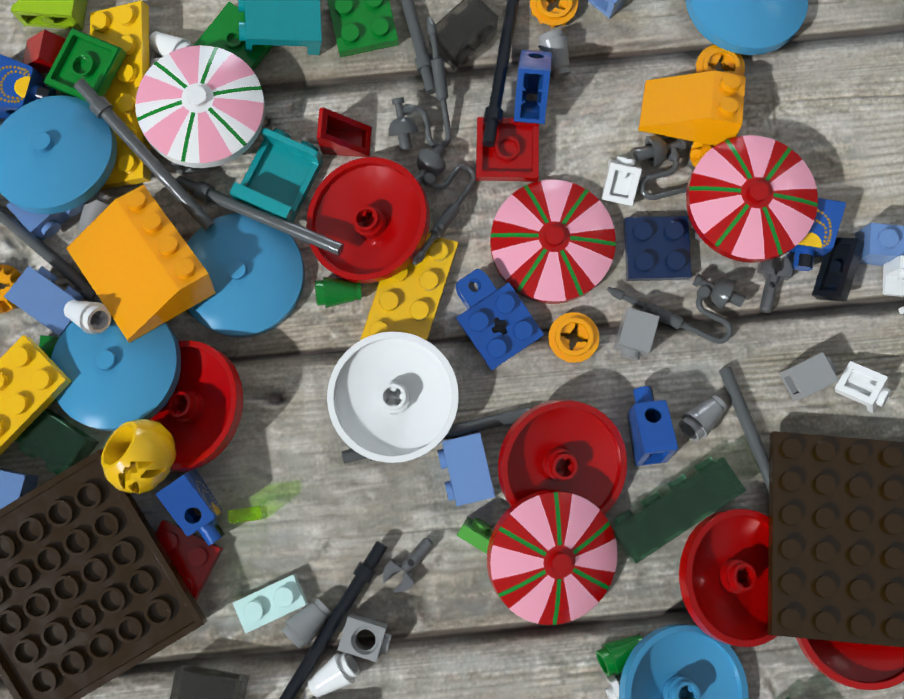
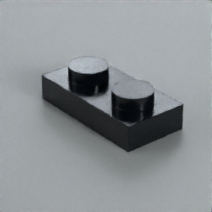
M836 237L832 251L823 256L812 296L817 300L847 302L864 247V242L861 239Z

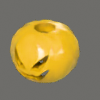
M137 419L125 422L113 432L103 449L101 465L105 477L115 488L127 493L141 494L155 489L166 478L175 461L177 452L173 436L169 430L156 421Z

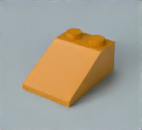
M714 70L646 80L638 131L714 146L727 139L736 137L743 122L746 76Z

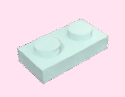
M296 574L233 602L245 634L308 604Z

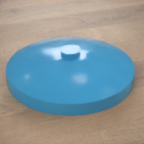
M685 0L687 11L693 24L705 38L724 50L743 55H760L783 47L797 33L805 20L808 10V0Z
M72 96L44 97L20 107L0 126V193L10 203L22 210L36 214L61 213L85 203L104 186L115 165L117 141L113 129L103 118L99 119L89 109L90 104Z
M239 213L227 214L213 219L215 224L209 230L205 231L201 227L187 244L209 273L216 294L189 308L188 311L208 329L229 337H253L276 328L294 311L303 292L305 267L297 244L290 235Z
M112 317L109 327L104 332L97 334L85 333L72 321L60 335L51 356V360L72 381L56 397L61 408L81 424L103 431H115L125 422L137 419H151L174 393L181 371L179 343L174 332L166 322L129 343Z
M688 624L663 626L646 635L634 647L626 660L619 685V699H749L748 684L743 666L730 645L711 638L698 626Z

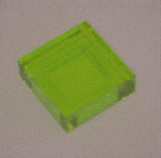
M267 506L227 510L228 522L231 523L262 520L268 517Z

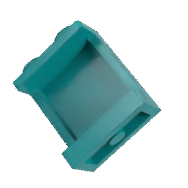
M238 0V12H244L245 22L239 21V41H245L246 52H252L253 45L307 47V55H320L322 44L320 0Z
M263 127L261 131L263 141L241 184L234 182L229 193L235 199L294 222L323 164V160L318 152L319 149L315 145L307 141L298 143L290 139V135L280 129L274 128L271 131Z

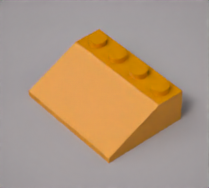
M144 184L116 198L66 248L101 302L107 307L111 317L129 343L216 294L209 273Z

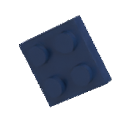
M688 216L626 217L624 219L626 281L689 280L692 277Z

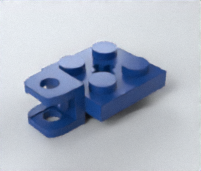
M475 269L456 283L457 295L467 309L457 316L456 320L490 370L495 369L544 335L509 282L497 290L485 272ZM469 282L477 284V292L469 289ZM497 317L500 321L506 320L508 323L505 327L507 332L504 335L501 332L494 333L491 329L495 326L493 320Z

